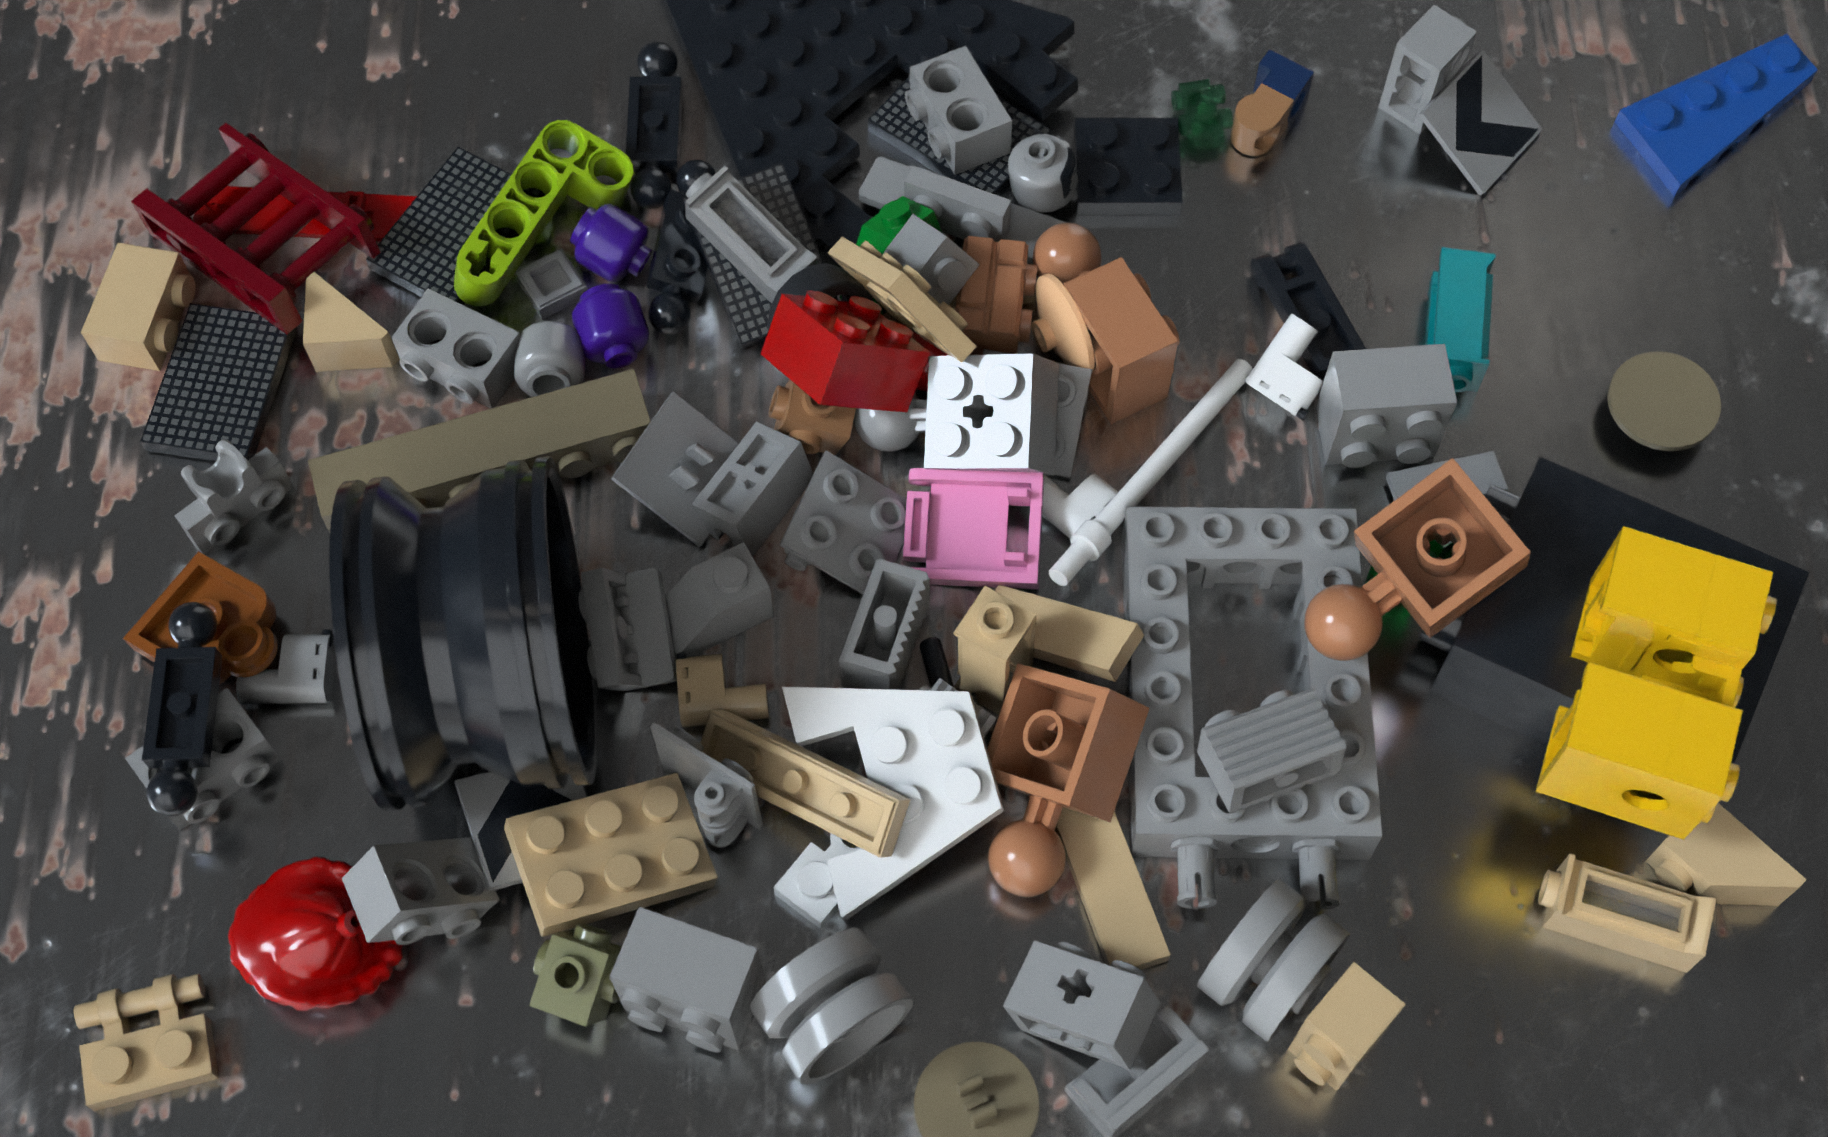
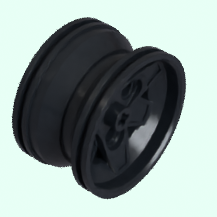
M550 456L536 458L532 471H530L524 460L509 461L505 468L485 470L450 498L444 507L428 509L387 476L372 478L368 484L362 480L343 482L337 490L333 503L329 541L330 599L334 643L343 702L354 750L364 781L378 807L383 811L401 810L405 807L406 803L415 808L429 806L460 764L475 762L480 767L524 787L546 785L550 790L565 788L569 775H571L577 786L592 785L596 772L597 744L593 676L587 661V652L590 647L587 622L584 620L579 607V592L582 589V582L569 509L560 474L553 458Z

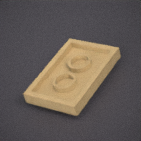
M841 237L827 252L850 276L861 283L872 295L873 299L898 323L910 328L924 340L962 363L977 347L962 332L968 325L964 318L943 301L940 304L927 293L932 288L931 285L909 265L906 264L903 267L886 252L882 255L867 241H864L859 247L844 237Z
M678 773L506 818L504 830L541 937L575 928L578 923L589 924L637 910L639 907L644 908L713 888L718 879Z

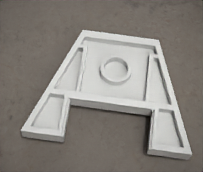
M782 687L795 740L799 746H805L855 731L867 778L911 799L891 857L880 858L864 849H859L826 859L842 919H849L1004 812L974 700L970 692Z

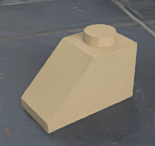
M1717 803L1713 816L1708 823L1700 822L1684 840L1669 835L1645 861L1655 870L1658 880L1665 887L1694 896L1715 898L1716 904L1779 906L1807 880L1719 803Z

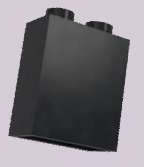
M1541 456L1520 496L1491 484L1485 497L1531 552L1528 566L1431 638L1422 630L1418 638L1419 640L1447 652L1430 692L1548 745L1556 710L1559 705L1570 708L1576 691L1578 689L1581 690L1585 666L1588 663L1570 656L1590 579L1622 527L1625 526L1773 572L1768 596L1774 597L1777 600L1775 613L1768 630L1764 634H1759L1755 655L1741 672L1744 684L1736 708L1743 711L1731 763L1735 764L1810 572Z

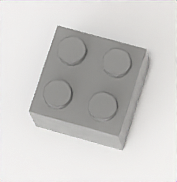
M1445 344L1332 352L1315 407L1325 465L1343 464L1346 467L1358 468L1376 461L1398 460L1401 463L1413 464L1435 457L1457 405Z
M641 907L636 912L609 977L624 1010L630 1012L628 1015L630 1021L657 1032H662L665 1025L687 1032V1041L712 1052H720L723 1045L738 1051L740 1050L753 1016L750 1005L757 992L766 983L757 947Z

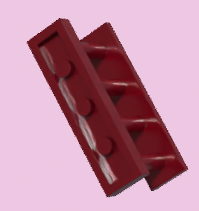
M224 123L218 130L231 153L230 156L177 200L169 198L167 201H164L146 188L131 200V203L151 236L173 252H179L185 261L288 335L303 321L292 300L296 298L295 290L306 281L308 276L313 272L316 273L349 243L372 259L381 253L371 232L374 229V224L359 206L351 204L349 207L269 153L266 146L254 134L247 133L243 135L229 124ZM244 171L249 172L261 181L210 225L204 222L199 226L192 221L191 216ZM279 194L295 204L291 210L245 249L238 247L232 250L226 245L225 240ZM314 218L330 229L327 234L282 273L277 274L273 272L268 276L261 271L260 265Z

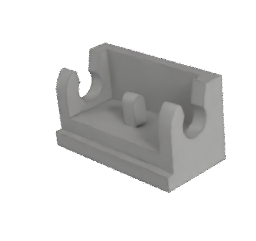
M756 421L691 504L694 511L700 514L708 532L716 540L719 541L725 533L733 541V546L744 542L752 557L756 554L808 486L813 476L801 442Z
M1166 1005L1161 1010L1158 1008L1131 1070L1099 1059L1078 1078L1066 1085L1064 1091L1103 1137H1119L1201 1067L1210 1049Z

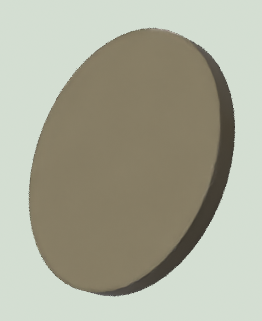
M1647 352L1628 359L1617 369L1608 388L1609 410L1619 428L1636 442L1657 450L1679 451L1698 445L1711 434L1721 413L1719 391L1712 378L1693 361L1674 353Z
M966 1042L952 1046L932 1059L918 1080L914 1095V1115L922 1137H1032L1036 1128L1039 1114V1096L1035 1081L1024 1063L1013 1053L1000 1046L985 1042Z

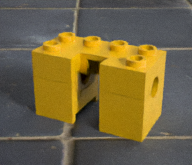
M1623 526L1590 579L1570 656L1588 663L1585 666L1581 690L1578 689L1576 691L1570 708L1559 705L1556 710L1535 792L1683 840L1700 822L1708 823L1713 816L1717 803L1720 800L1725 802L1730 800L1739 778L1740 766L1731 763L1743 711L1736 708L1744 684L1741 672L1755 655L1759 634H1764L1768 630L1775 613L1777 600L1774 597L1768 596L1773 572Z

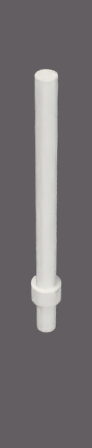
M1237 359L1094 520H1086L1071 536V546L1049 570V576L1056 584L1066 586L1088 561L1097 560L1112 542L1111 534L1125 520L1126 507H1136L1242 387L1245 383L1244 381L1253 370L1248 362Z

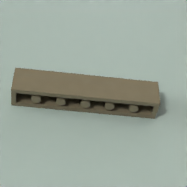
M630 369L308 460L320 514L330 532L335 495L339 486L345 481L362 480L368 484L372 478L387 476L393 479L427 509L444 507L450 498L485 470L505 468L509 461L524 460L530 471H532L536 458L550 456L555 461L560 478H577L589 473L594 468L615 462L622 463L651 420L635 370Z

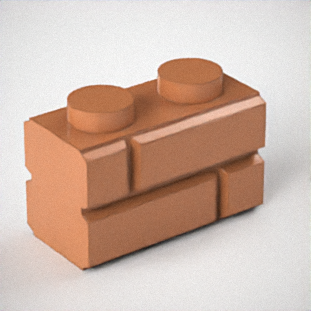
M976 236L964 238L963 251L980 264L958 292L955 311L968 323L962 332L977 346L970 355H983L984 349L1017 354L1018 342L1029 343L1033 310L1022 309L1024 296L1034 297L1037 265L1027 263L1029 245L1025 241L1000 239L998 242H995L993 238Z

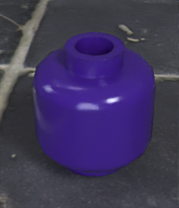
M605 204L598 210L592 206L589 207L579 220L570 238V243L575 245L574 255L576 261L611 283L623 280L628 273L638 277L653 253V250L646 246L649 236L648 226L614 204Z
M601 284L588 289L580 296V301L572 311V323L578 333L585 357L592 362L606 363V366L609 368L627 366L637 359V353L649 341V328L639 299L633 292L622 289L616 284Z

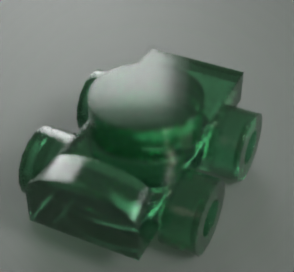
M1209 79L1178 84V90L1171 91L1173 110H1184L1185 114L1178 116L1179 133L1181 136L1191 135L1195 149L1206 150L1221 146L1225 140L1224 129L1233 127L1231 109L1217 110L1216 105L1225 104L1226 102L1225 88L1222 83L1210 86Z

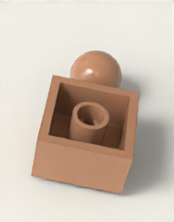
M1075 223L1056 224L1044 231L1038 238L1033 250V264L1037 265L1038 277L1046 273L1054 275L1063 283L1076 302L1088 328L1095 355V367L1091 374L1089 391L1109 422L1113 424L1168 398L1171 377L1174 373L1177 345L1180 342L1179 334L1171 318L1167 315L1161 316L1152 303L1151 293L1144 278L1139 273L1133 274L1122 257L1101 266V248L1093 233Z
M1451 458L1354 530L1355 546L1378 575L1362 587L1350 584H1336L1317 593L1310 601L1305 613L1304 627L1307 638L1320 654L1330 659L1349 661L1360 658L1367 654L1378 642L1382 632V616L1399 603L1403 604L1427 636L1431 638L1528 566L1531 552L1458 463ZM1436 540L1437 543L1443 546L1451 541L1454 544L1452 556L1448 559L1431 557L1429 542Z
M1017 663L987 748L997 784L1030 796L1023 819L1005 825L998 831L990 844L988 853L989 868L995 881L1004 890L1020 897H1034L1049 891L1059 881L1065 868L1066 854L1064 845L1055 832V828L1063 807L1111 822L1150 709L1149 707L1112 689Z

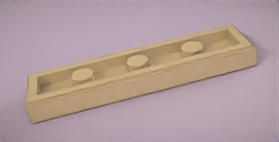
M711 709L701 739V744L704 748L703 753L719 763L727 758L745 768L754 778L752 783L755 784L758 797L880 858L892 856L911 799L724 709Z

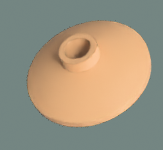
M1046 273L1038 277L1035 299L1039 319L1031 323L1032 333L1038 346L1043 352L1053 350L1066 365L1092 369L1093 372L1095 367L1094 349L1088 328L1076 302L1063 283L1054 275Z

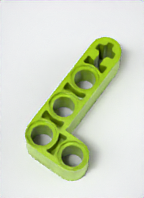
M556 120L547 124L460 249L456 260L454 289L458 297L472 306H486L493 303L509 283L515 271H517L567 195L585 206H592L597 210L605 204H614L620 208L625 203L633 176V164L630 158L620 149L576 123L568 120ZM562 149L572 156L561 158L555 156L551 150ZM608 176L613 178L617 184L606 185L601 183L596 177ZM536 188L541 190L546 196L534 198L527 195L523 190ZM510 228L515 230L519 236L505 238L500 236L495 230ZM486 257L491 260L489 272L483 271L477 277L476 275L480 273L485 265Z

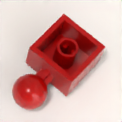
M813 290L807 291L805 296L781 294L760 355L819 405L905 413L908 412L916 389L923 392L928 391L929 356H949L905 325L885 318L880 314L881 306L869 299L851 296L849 302L839 301L825 293Z

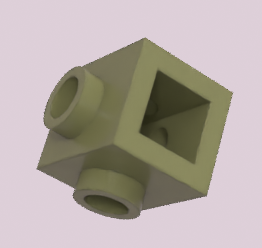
M578 923L575 929L553 933L551 939L545 940L541 945L534 962L533 971L535 975H538V979L529 1006L585 1027L606 1020L611 1003L615 1004L619 1000L609 977L622 946L610 942L612 933L583 923Z

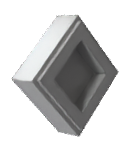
M562 248L515 271L518 283L542 320L579 302L580 296L587 291L586 284Z

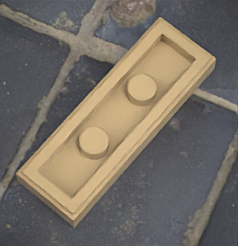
M998 585L995 589L1001 595L1037 614L1033 657L1116 682L1144 637L1141 628L1135 622Z
M1063 807L1055 831L1064 845L1068 866L1105 964L1111 966L1114 960H1119L1142 970L1169 961L1171 954L1115 811L1111 822H1106Z

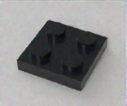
M1075 118L1074 143L1078 173V189L1076 191L1077 215H1181L1183 198L1178 118Z

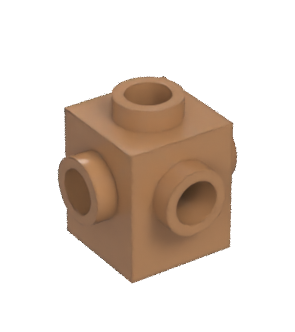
M789 379L784 387L779 385L776 387L771 399L768 416L769 418L776 419L774 430L801 442L805 454L824 453L827 450L836 456L850 439L856 408L819 405Z

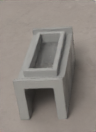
M725 165L713 176L708 172L703 174L688 189L686 196L689 199L685 201L686 219L771 303L778 290L792 275L808 266L816 265L817 256L806 249L728 172V168Z

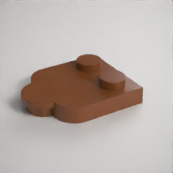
M198 551L123 638L134 651L155 662L156 648H178V644L172 639L168 629V622L172 612L178 606L187 602L205 604L214 612L218 628L213 640L204 647H216L223 656L219 683L221 684L231 675L243 678L257 675L272 663L278 650L277 638L270 630L276 618V607L262 587Z

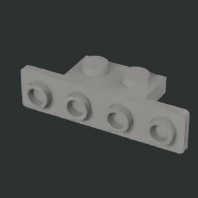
M884 157L876 158L858 192L860 202L879 209L901 196L915 201L935 211L942 232L961 239H966L968 236L993 238L995 242H998L1000 239L1025 241L1029 245L1027 262L1033 264V250L1040 235L1056 224L1066 223L1013 204L1011 200L920 167L914 165L910 167Z

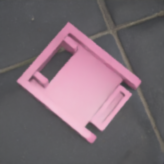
M912 468L909 470L908 482L910 484L931 486V494L930 492L907 491L903 558L910 562L926 563V568H911L926 572L930 578V585L987 586L994 588L1002 585L1017 589H1039L1044 495L1043 473ZM1009 506H1030L1027 554L1024 552H1007Z

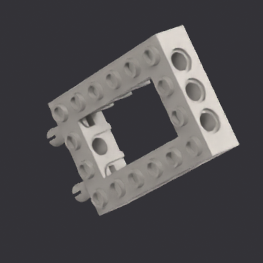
M1126 507L1121 536L1124 620L1138 623L1144 634V637L1125 666L1126 697L1150 708L1128 770L1130 852L1132 857L1177 858V904L1181 907L1192 909L1193 899H1196L1195 884H1197L1198 909L1212 907L1217 904L1213 858L1299 859L1301 895L1306 898L1305 909L1314 910L1315 901H1319V899L1320 910L1338 907L1340 905V898L1337 891L1335 860H1370L1382 838L1368 653L1360 658L1349 661H1338L1325 657L1309 642L1304 627L1306 609L1313 597L1321 590L1336 584H1350L1362 587L1360 551L1355 546L1354 530L1358 528L1356 509ZM1187 583H1202V588H1213L1214 583L1258 584V589H1270L1271 584H1301L1294 604V620H1300L1302 650L1297 660V671L1303 672L1304 690L1311 688L1316 690L1318 698L1322 700L1323 708L1327 709L1329 718L1333 719L1335 728L1339 730L1340 737L1345 740L1346 751L1340 771L1337 774L1327 776L1323 780H1316L1312 784H1305L1302 788H1295L1289 793L1284 792L1279 797L1273 796L1268 801L1262 800L1257 805L1251 804L1246 809L1240 808L1235 813H1229L1210 777H1195Z

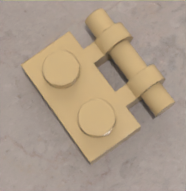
M175 974L155 978L152 986L122 993L119 988L100 992L97 995V1000L74 1006V1018L79 1029L102 1024L104 1032L103 1040L79 1045L85 1102L88 1108L98 1111L219 1079L211 1019L204 1013L185 1018L183 1003L205 998V985L200 974L177 979ZM155 1010L159 1011L160 1025L130 1032L128 1017Z

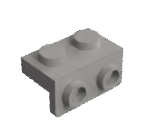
M599 568L581 572L583 589L579 592V607L584 620L589 624L592 646L588 648L587 661L591 675L597 680L598 688L626 692L676 681V661L661 571L656 568H649L624 574Z

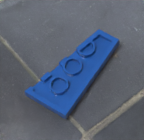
M1785 34L1620 109L1615 124L1675 197L1687 187L1692 178L1701 171L1704 173L1717 162L1724 151L1748 136L1754 126L1762 119L1770 117L1812 81L1818 69L1789 35Z

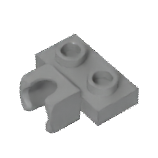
M223 439L215 447L218 458L210 468L204 471H197L192 465H187L182 469L181 476L197 499L177 513L175 518L191 542L202 554L205 555L216 546L226 544L232 540L242 526L262 511L274 508L281 502L284 495L294 488L281 462L267 447L247 461L230 441Z

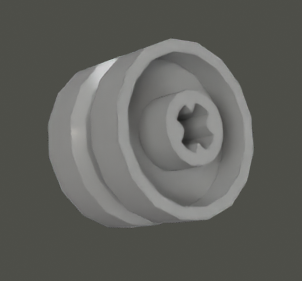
M1277 879L1246 913L1211 960L1197 984L1200 990L1221 1006L1236 1002L1253 981L1259 985L1243 1009L1242 1023L1266 1042H1269L1278 1033L1293 1013L1299 1014L1331 972L1330 964L1351 935V932L1327 914L1313 917L1295 938L1289 935L1305 910L1306 898L1281 879Z
M853 927L837 932L814 944L792 959L757 992L750 1005L752 1014L769 1038H788L782 1050L783 1059L800 1084H813L853 1063L887 1037L906 1018L913 1007V998L895 974H875L881 962V955L861 928Z

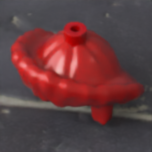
M314 856L309 860L296 861L277 869L265 883L258 885L248 898L238 905L235 910L234 921L228 932V940L231 946L230 959L246 983L253 985L262 997L280 1005L291 1006L297 1011H308L313 1008L331 1009L338 1005L352 1004L360 996L373 994L381 983L387 982L393 975L394 966L400 963L403 958V945L397 944L395 940L367 943L342 880V877L353 867L347 862L331 861L319 856Z

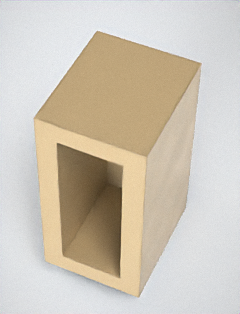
M117 243L81 331V334L99 361L156 371L161 370L167 352H171L174 349L178 337V323L184 308L192 303L195 295V280L191 276L180 253Z
M1353 962L1309 1014L1288 1048L1296 1056L1294 1059L1295 1065L1314 1083L1324 1086L1327 1082L1337 1091L1384 1035L1406 1004Z

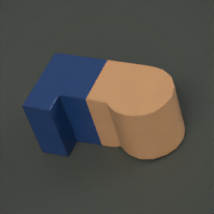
M1269 49L1258 66L1253 90L1255 93L1242 98L1235 109L1231 129V142L1235 149L1249 156H1259L1272 149L1306 103L1314 71Z

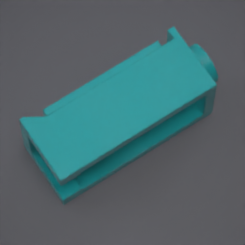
M1442 247L1439 257V271H1433L1431 276L1426 345L1445 344L1455 393L1464 391L1478 392L1490 364L1488 354L1493 274L1489 273L1496 254Z

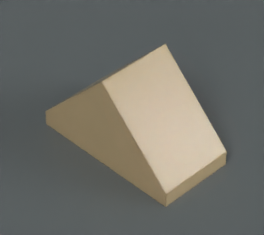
M315 272L306 278L303 346L316 372L393 367L400 361L390 334L386 329Z

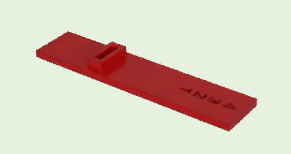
M225 187L194 214L192 221L199 226L204 222L210 225L254 187ZM326 191L348 207L351 204L359 206L372 220L374 229L371 232L375 241L379 242L417 197L368 194L361 191ZM279 194L234 234L262 235L291 210L295 204ZM314 218L293 237L322 238L330 229Z

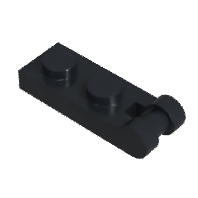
M1298 242L1287 246L1283 254L1274 257L1270 254H1264L1251 260V271L1255 282L1261 289L1266 291L1283 323L1286 322L1292 313L1318 331L1302 354L1312 374L1322 381L1324 380L1332 352L1366 349L1305 243ZM1291 273L1295 277L1286 281L1284 275Z

